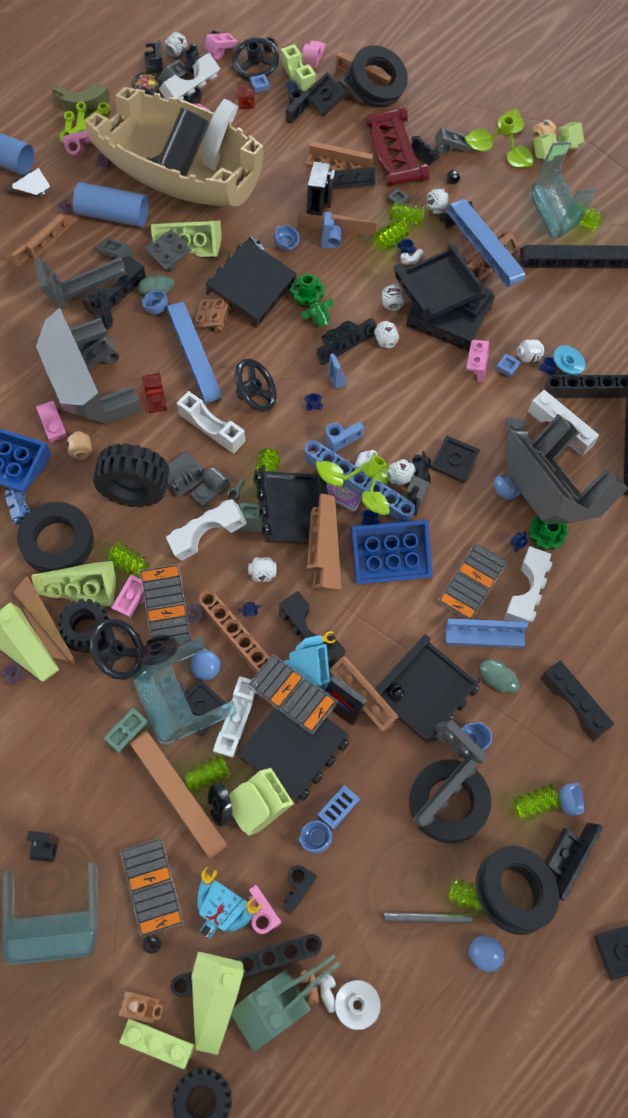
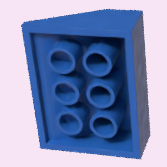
M0 429V485L24 493L42 472L51 455L47 444Z
M420 519L350 526L356 584L433 577L428 520Z

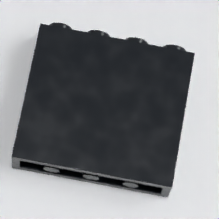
M247 239L243 244L240 243L233 255H229L224 266H220L217 269L216 275L208 279L206 294L209 295L211 291L250 317L252 319L251 325L257 328L291 288V283L295 282L297 273Z
M447 241L446 251L406 269H403L400 263L394 265L396 280L425 322L482 296L481 288H483L481 280L475 277L473 269L467 266L464 257L459 255L457 248L452 246L449 241Z
M492 294L475 319L455 308L425 322L413 305L408 314L406 326L440 339L445 343H450L460 349L470 351L471 341L474 340L488 311L491 310L495 295Z
M262 465L255 472L254 482L257 484V500H259L260 504L259 516L262 518V534L264 535L265 543L309 544L311 511L313 507L319 506L320 494L328 495L326 481L322 479L317 470L313 474L266 471L265 465Z
M424 634L375 690L399 716L398 719L428 744L432 739L434 741L438 739L437 733L433 728L440 722L454 720L455 716L453 714L457 709L461 712L468 703L466 699L470 695L474 697L479 691L480 687L478 685L481 679L474 680L430 643L431 638ZM395 683L401 684L405 690L403 698L398 701L392 700L388 695L389 687ZM400 688L395 689V690L392 691V693H395V692H397V691H399V690H401V689H400Z
M291 692L280 707L276 706L237 754L243 762L248 763L258 772L271 768L287 794L298 804L309 796V789L312 785H317L321 781L323 771L327 767H332L336 761L335 756L339 751L343 752L347 748L349 736L347 732L326 716L322 718L313 731H310L281 709L282 706L294 693Z

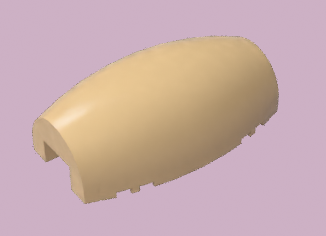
M124 87L115 95L117 114L109 120L107 117L94 113L85 121L90 141L106 158L140 183L177 199L211 206H239L251 195L260 176L263 164V145L251 135L248 137L244 135L241 128L235 129L232 127L231 122L228 123L218 151L221 156L216 170H212L202 164L201 157L204 138L187 177L180 175L178 170L167 169L165 166L147 160V157L158 156L163 151L180 108L189 110L210 123L214 115L213 112L184 100L170 96L168 99L160 98L159 93H154V96L145 94V90Z

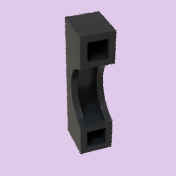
M128 256L123 260L126 275L121 276L112 287L91 289L82 298L85 310L94 315L89 303L88 294H97L99 291H104L109 306L104 308V310H111L146 277L144 266Z
M296 591L279 603L278 614L283 621H288L295 636L299 635L302 640L317 636L309 630L305 622L309 614L310 605L300 592ZM334 635L327 636L328 641L336 640L334 643L323 642V644L327 645L329 668L344 657L346 652Z
M561 660L546 670L540 679L553 694L559 695L566 700L573 708L579 719L580 727L593 742L614 725V722Z

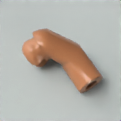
M311 969L301 970L299 976L303 975ZM315 974L301 981L306 983V988L316 980ZM318 986L307 995L308 1004L319 1003Z

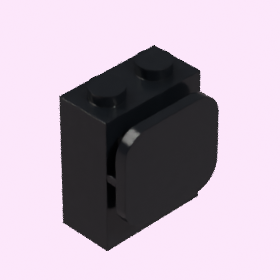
M313 162L308 183L306 214L323 216L326 203L327 208H331L336 169H332L330 173V164Z

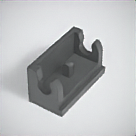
M412 475L410 485L408 486L407 499L415 505L413 515L417 516L425 502L430 483Z

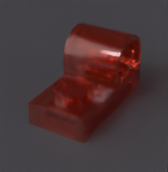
M160 373L142 376L149 413L167 410Z

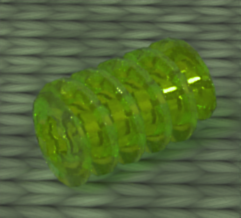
M577 197L568 210V217L570 219L574 218L575 222L579 221L580 225L585 224V228L590 227V230L594 232L601 225L605 214L601 217L600 210L595 214V207L589 210L590 204L584 207L585 201L579 204V198Z
M396 200L392 206L389 221L394 217L395 222L400 218L401 223H404L407 219L408 225L413 221L414 226L420 222V227H422L425 216L424 206L422 205L418 210L417 204L411 208V203H408L407 207H405L404 201L399 206L398 200Z
M398 217L384 226L383 229L373 234L375 245L380 249L389 250L395 243H399L400 240L409 236L410 231L406 221L402 217Z
M271 448L260 449L254 475L262 465H265L266 471L278 472L279 463L281 462V459L278 457L279 453ZM253 476V478H252V480H253V485L257 487V484L254 482V476Z
M117 541L109 550L107 559L112 561L117 568L127 572L128 575L141 579V571L148 570L150 567V563L146 564L147 557L143 556L139 559L141 556L139 552L133 556V548L127 551L128 545L122 546V541Z
M216 754V761L209 757L208 765L202 760L200 762L201 768L193 764L192 772L186 767L184 775L191 794H193V787L201 791L202 783L208 788L209 780L214 784L217 783V776L223 781L224 773L231 777L224 759L219 754Z
M549 784V787L542 786L541 790L535 789L533 793L527 792L526 796L519 795L518 799L512 798V805L517 816L523 818L525 822H529V814L533 819H536V812L544 816L543 809H546L548 813H552L551 806L559 810V797L555 787Z
M454 876L448 891L450 905L452 906L456 900L460 909L465 903L466 911L469 912L473 906L477 915L483 909L479 903L476 888L473 889L472 882H469L465 887L463 879L457 884V879ZM483 911V917L486 918L487 915Z

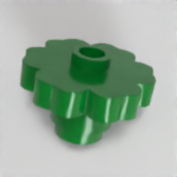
M305 274L297 277L296 282L291 283L290 295L294 297L295 303L301 306L306 304L310 306V304L324 298L325 286L321 284L320 278Z
M331 298L322 302L318 300L310 304V308L301 312L300 315L303 320L311 317L314 324H317V327L320 328L330 323V315L327 309L332 307L334 303Z
M535 517L532 520V526L528 529L530 540L535 541V546L543 551H547L549 548L556 550L565 543L564 538L568 535L566 524L549 525L541 521L539 517Z

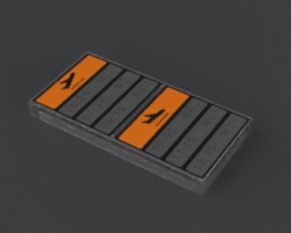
M475 542L438 599L437 604L462 619L473 620L508 564V561Z
M179 564L139 570L150 637L167 635L170 638H175L177 644L192 642Z
M274 654L247 685L248 688L311 735L316 732L338 704L336 699Z
M163 838L120 850L140 937L144 938L184 925Z

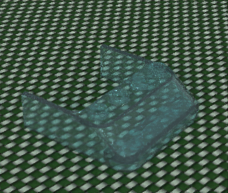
M571 142L552 143L531 189V198L552 239L562 237L580 223L596 194L595 189L577 191L573 198L560 172V167L571 146Z
M203 636L179 646L176 653L165 662L156 665H145L133 678L134 686L156 738L162 744L175 742L236 714L235 704L232 701L201 716L193 715L171 665L191 657L199 651L207 650Z
M88 862L89 911L20 919L14 916V874L9 871H3L2 954L5 962L11 965L83 958L90 956L95 951L98 932L97 865L94 862Z

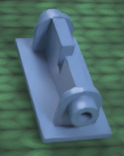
M8 489L5 491L4 496L9 508L15 506L9 512L12 521L18 525L21 524L22 520L30 512V508L25 500V492Z

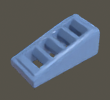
M330 354L329 377L333 387L336 389L346 386L347 381L336 356Z
M344 785L319 812L317 818L321 822L326 823L331 831H334L359 802L360 798ZM345 793L353 801L349 803L342 797V794ZM339 799L347 808L344 809L336 801ZM333 805L342 812L340 815L331 808ZM326 813H331L336 818V820L333 821L330 817L326 815Z

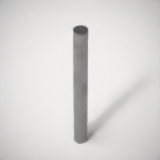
M384 912V922L472 923V915Z

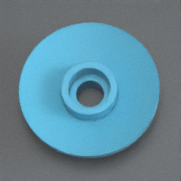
M563 345L557 347L554 351V361L563 372L570 375H579L584 371L585 360L576 349Z

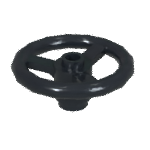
M253 37L244 40L236 47L232 56V64L237 74L247 80H250V77L263 74L268 77L277 68L280 55L278 48L272 41ZM260 44L270 48L273 52V59L262 54ZM246 48L248 59L239 66L238 56ZM264 63L270 66L264 72L257 74L245 72L251 65Z
M251 358L242 359L237 364L235 370L236 394L238 398L244 400L253 410L261 413L270 411L275 406L277 399L276 386L272 376L260 362ZM247 366L248 380L243 382L242 372L243 368ZM255 368L265 378L269 391L262 388L261 381L256 378ZM260 395L269 400L266 405H260L252 398Z
M109 618L101 621L93 629L90 638V652L95 664L105 675L116 680H127L134 677L142 668L143 664L138 658L137 651L143 643L139 634L131 625L120 619ZM112 626L126 631L132 638L136 648L125 647L120 640H117ZM104 630L107 643L98 649V639L100 633ZM124 656L136 657L135 664L130 670L118 672L112 669L115 661Z

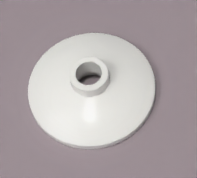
M360 980L350 981L342 986L337 993L335 999L336 1014L345 1026L356 1030L365 1029L371 1026L379 1015V995L373 986L367 982ZM355 1000H359L361 1002V1008L359 1010H356L353 1007V1002Z

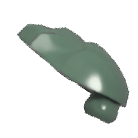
M161 274L147 276L138 284V293L144 295L151 291L159 290L167 294L174 287L175 280L172 277Z
M489 659L480 664L479 668L484 681L500 693H516L519 691L520 683L516 678L515 672L506 667L503 662Z

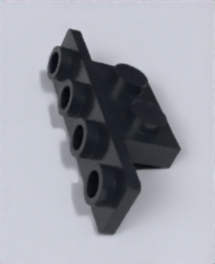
M370 318L359 325L351 321H345L337 328L327 331L325 335L321 336L322 342L325 345L316 350L320 364L328 363L330 354L338 357L374 336V331L377 328L375 320Z
M587 823L580 837H577L569 829L563 828L546 858L545 863L558 876L556 882L559 900L564 901L569 895L575 879L579 876L582 866L590 855V851L600 837L603 829L600 824Z

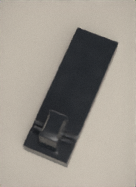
M374 166L336 170L334 189L376 185Z

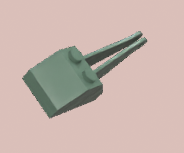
M332 955L323 963L294 980L284 970L233 1008L231 1015L253 1052H256L311 1010L304 998L341 964L339 962L334 964L313 981L302 993H300L296 984L336 958L335 955Z

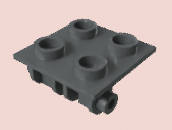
M173 229L145 247L165 270L167 269L171 272L176 269L175 263L192 251Z
M188 451L168 463L170 473L167 484L177 497L182 496L204 481L206 473L204 472L203 465H198Z

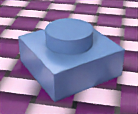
M265 74L250 77V83L255 93L270 90Z
M505 354L498 363L496 370L511 378L520 366L521 361Z

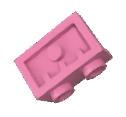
M471 341L467 370L474 371V374L477 375V382H484L489 357V341Z

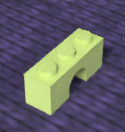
M295 44L281 49V65L296 87L307 92L316 83L315 72L309 64L303 66L302 54Z
M571 122L559 127L560 137L558 141L555 134L549 133L534 138L536 158H541L544 161L553 158V155H560L565 153L567 149L577 148L578 144L584 142L582 124L580 122Z
M134 1019L128 1020L119 1042L182 1069L187 1068L195 1048V1044L161 1032Z

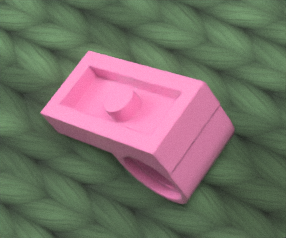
M229 33L208 34L205 39L204 50L210 53L214 59L218 60L223 56L225 48L237 47L238 41Z
M311 40L310 44H305L302 52L303 66L309 64L311 68L316 69L326 49V44Z
M87 130L62 136L66 151L76 158L84 154L85 148L83 143H92L88 137ZM77 144V150L72 151L73 146Z
M54 401L36 406L50 443L67 437Z
M130 575L111 608L114 612L129 619L131 618L137 605L145 602L142 580Z
M255 885L249 889L251 896L248 898L251 900L253 897H256L253 905L258 907L262 903L263 907L253 916L252 927L257 934L266 935L282 923L260 889ZM261 917H265L269 921V925L265 929H259L256 926L257 920Z

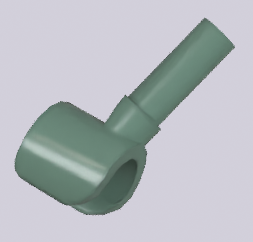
M240 478L235 488H231L228 491L229 498L233 493H236L237 495L234 499L235 501L239 500V491L245 481L243 478Z

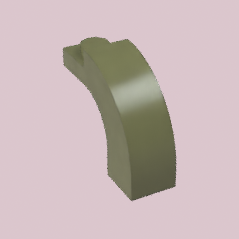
M96 81L87 90L82 92H70L56 84L51 88L54 101L62 104L63 111H71L73 114H78L76 107L78 102L86 104L87 111L85 114H89L98 110V105L101 102L108 103L110 101L108 87Z

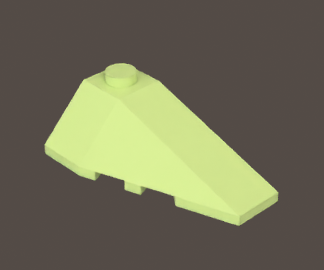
M220 220L151 224L152 242L173 229L192 249L190 253L200 257L218 256L222 238Z
M112 561L89 563L33 574L31 576L38 595L56 599L64 598L71 600V602L75 600L76 603L79 602V599H84L86 602L87 599H92L93 603L97 601L103 607L113 606L115 601L116 575Z
M12 603L0 609V650L42 682L60 669L22 610Z
M202 952L197 953L192 972L195 1050L218 1055L244 972L241 961Z

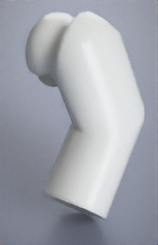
M418 249L413 256L403 253L400 256L401 262L404 265H415L423 257L424 252Z
M368 450L360 453L355 466L359 468L364 463H368L374 455H377V452Z
M328 975L320 983L321 998L329 1013L336 1011L335 998L330 990L336 986L332 975Z

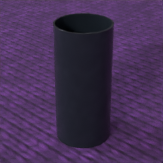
M180 108L157 164L165 166L167 169L178 170L180 175L187 177L210 123L193 112Z

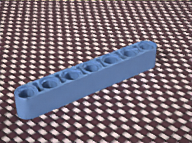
M463 198L448 205L449 216L506 287H511L525 280V273L521 266L467 200Z
M184 302L166 306L170 321L204 404L222 399L220 388Z
M308 441L305 445L304 459L315 468H317V460L319 462L328 460L346 471L347 473H344V476L358 469V467L317 441ZM361 470L348 480H343V486L362 496L363 492H369L373 478L366 476L364 471ZM355 480H360L362 483H356ZM376 480L373 490L380 492L386 500L393 502L392 504L388 503V515L397 521L411 520L415 511L414 504ZM401 510H407L409 513L405 514Z

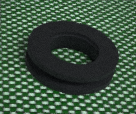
M370 45L360 49L348 71L349 82L354 92L365 102L378 107L390 106L397 102L408 83L407 70L402 60L391 50L378 45ZM372 65L382 68L392 77L391 86L381 87L374 84L368 78L365 67Z
M50 502L34 508L25 516L18 529L17 542L26 562L35 570L43 573L82 565L92 551L94 536L88 518L79 508L64 502ZM55 523H63L72 527L75 531V538L66 550L49 554L38 548L37 538L45 527Z
M453 759L439 760L431 763L419 773L409 795V807L413 818L429 800V793L432 787L438 782L447 780L462 761ZM477 770L470 778H466L461 783L467 790L471 800L468 815L460 821L447 822L434 814L435 819L428 826H418L424 834L439 842L459 843L474 836L484 826L491 810V794L485 779Z
M505 846L484 859L478 868L476 875L477 897L483 911L496 926L511 934L527 935L552 921L559 905L558 886L552 871L536 853L521 846ZM504 870H514L528 881L533 894V903L529 911L515 907L506 898L501 883Z

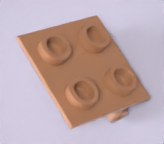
M222 298L201 300L193 323L194 328L214 327L215 332L221 333L224 330V323L228 318V312L231 308L230 303Z

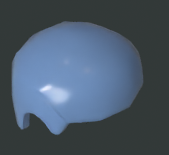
M289 225L278 226L274 233L275 244L281 250L290 251L297 247L299 233Z
M151 291L142 299V306L146 312L152 315L161 314L167 309L168 299L164 291Z
M504 474L498 475L494 479V489L498 496L505 500H512L521 494L509 476L502 478Z
M204 650L199 651L193 656L191 672L196 678L203 681L212 680L220 672L221 661L214 652Z
M482 722L468 723L461 728L482 751H485L492 743V733L489 727Z
M570 783L564 785L558 795L562 811L570 816L584 813V801L580 784Z
M319 820L310 821L302 827L299 842L304 850L312 854H321L329 848L332 841V831L326 823Z
M481 935L477 936L470 943L468 953L473 964L479 970L489 973L498 970L502 966L505 954L501 944L495 938Z

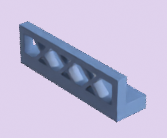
M448 619L445 626V645L524 648V633L528 628V623Z

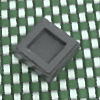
M399 188L387 197V202L398 210L410 200V196Z

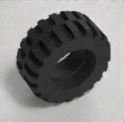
M124 443L123 445L114 444L113 446L106 447L99 453L93 476V484L104 498L107 497L110 501L118 502L120 505L124 504L129 507L152 506L160 502L165 496L170 473L169 466L165 459L160 457L159 453L152 452L147 447L143 448L136 444L130 445V443Z

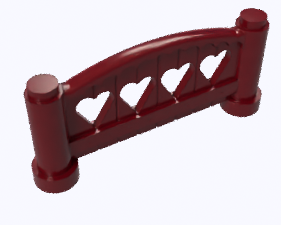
M405 105L399 106L395 110L365 117L366 126L372 127V144L375 155L384 171L388 174L386 176L387 186H395L418 180L422 182L429 180L427 164L418 165L403 124L408 121ZM385 127L392 130L383 135L381 134L382 130L379 128ZM384 139L396 141L391 146H386ZM393 150L400 153L395 158H390V153L387 151ZM392 162H398L404 165L399 170L393 169L394 165L392 164Z

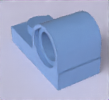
M325 212L321 233V248H338L341 245V228L338 225H334V220H331V212Z
M359 422L355 425H350L344 430L341 425L331 423L326 428L325 442L331 451L336 452L363 437L364 426Z

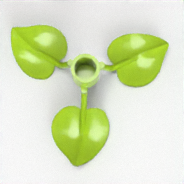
M518 108L500 117L498 129L492 137L489 131L482 128L473 130L465 137L466 143L472 149L484 152L492 148L493 143L491 140H494L499 132L504 136L510 135L512 151H509L507 154L508 163L516 168H527L533 165V156L528 148L522 145L514 148L513 134L521 132L524 127V122Z
M374 455L368 463H364L347 476H344L343 470L338 465L332 462H319L317 460L316 467L319 475L324 481L333 486H342L343 480H348L363 470L366 476L373 478L369 492H363L361 496L362 502L375 513L381 515L389 514V505L386 498L380 492H374L373 490L376 480L384 485H387L389 482L387 477L388 464L385 463L383 458Z

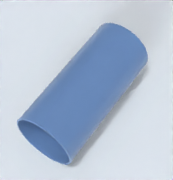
M0 133V167L20 175L27 174L34 162L33 146Z
M79 182L76 185L73 195V210L75 214L143 227L146 223L149 209L147 195Z

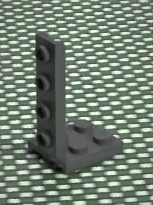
M41 258L34 260L41 290L61 310L67 308L66 300L126 275L123 260L117 258L61 283L58 274L51 270L48 263H45Z
M453 720L440 722L433 730L437 733L438 739L443 743H447L451 747L452 753L458 758H462L463 762L414 816L413 822L417 826H428L435 819L434 814L446 807L449 803L448 798L462 788L463 785L461 783L466 778H470L476 772L475 767L479 763H483L488 757Z

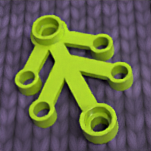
M78 102L76 105L78 110L77 125L73 129L72 122L75 120L73 112L67 111L64 113L66 124L65 130L59 135L61 143L64 144L62 136L85 131V121L94 113L109 117L111 115L110 106L105 102H101L98 105V110L84 120L87 107L84 102Z

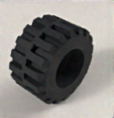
M79 599L77 603L75 600L72 601L71 606L66 605L64 607L65 612H60L59 616L61 619H58L57 622L59 625L58 631L70 649L73 648L76 652L81 650L82 653H86L87 650H90V638L93 629L101 621L109 619L105 608L100 606V603L97 601L93 603L92 599H87V602L84 599ZM81 620H95V625L90 631L86 633L74 631L76 625ZM104 630L100 633L98 639V649L102 646V643H107Z
M199 1068L184 1075L176 1084L172 1094L171 1108H173V1117L227 1118L232 1106V1092L227 1080L219 1072L217 1073L210 1068ZM198 1086L211 1088L216 1097L214 1110L205 1117L194 1115L188 1105L191 1091Z

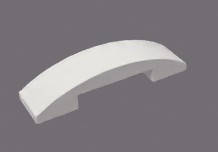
M223 99L215 111L203 142L201 161L202 164L212 170L217 168L221 156L218 153L228 123H233L238 109V105L227 99Z
M239 676L233 692L232 702L213 752L231 758L234 757L256 694V690L249 685L252 680Z

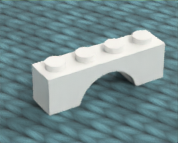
M206 54L193 65L194 79L183 80L174 75L165 81L159 88L165 99H168L170 96L184 100V96L187 95L189 97L192 95L197 87L199 89L207 84L206 81H213L217 77L220 68L211 54Z
M543 390L532 400L528 412L541 423L544 421L551 422L557 414L573 423L580 433L568 446L580 456L586 454L594 446L599 434L548 392Z
M188 391L177 402L178 415L233 454L245 443V430L232 421L223 422L216 418L206 408L203 401Z
M231 499L222 502L219 507L213 510L206 511L198 519L189 521L184 527L173 530L166 538L174 556L183 561L198 552L199 540L207 530L220 527L232 533L246 525L247 522L238 504Z
M529 546L520 570L527 576L530 582V591L524 595L512 597L504 620L527 622L528 624L529 622L533 623L536 616V611H533L534 607L539 605L542 597L539 591L540 588L544 589L547 578L544 577L545 573H549L552 562L549 561L550 553Z

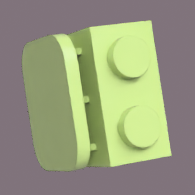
M271 768L259 771L249 781L242 783L229 794L232 815L241 830L246 832L248 836L263 830L294 804Z

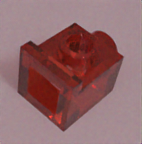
M237 83L239 109H255L253 89H250V83Z

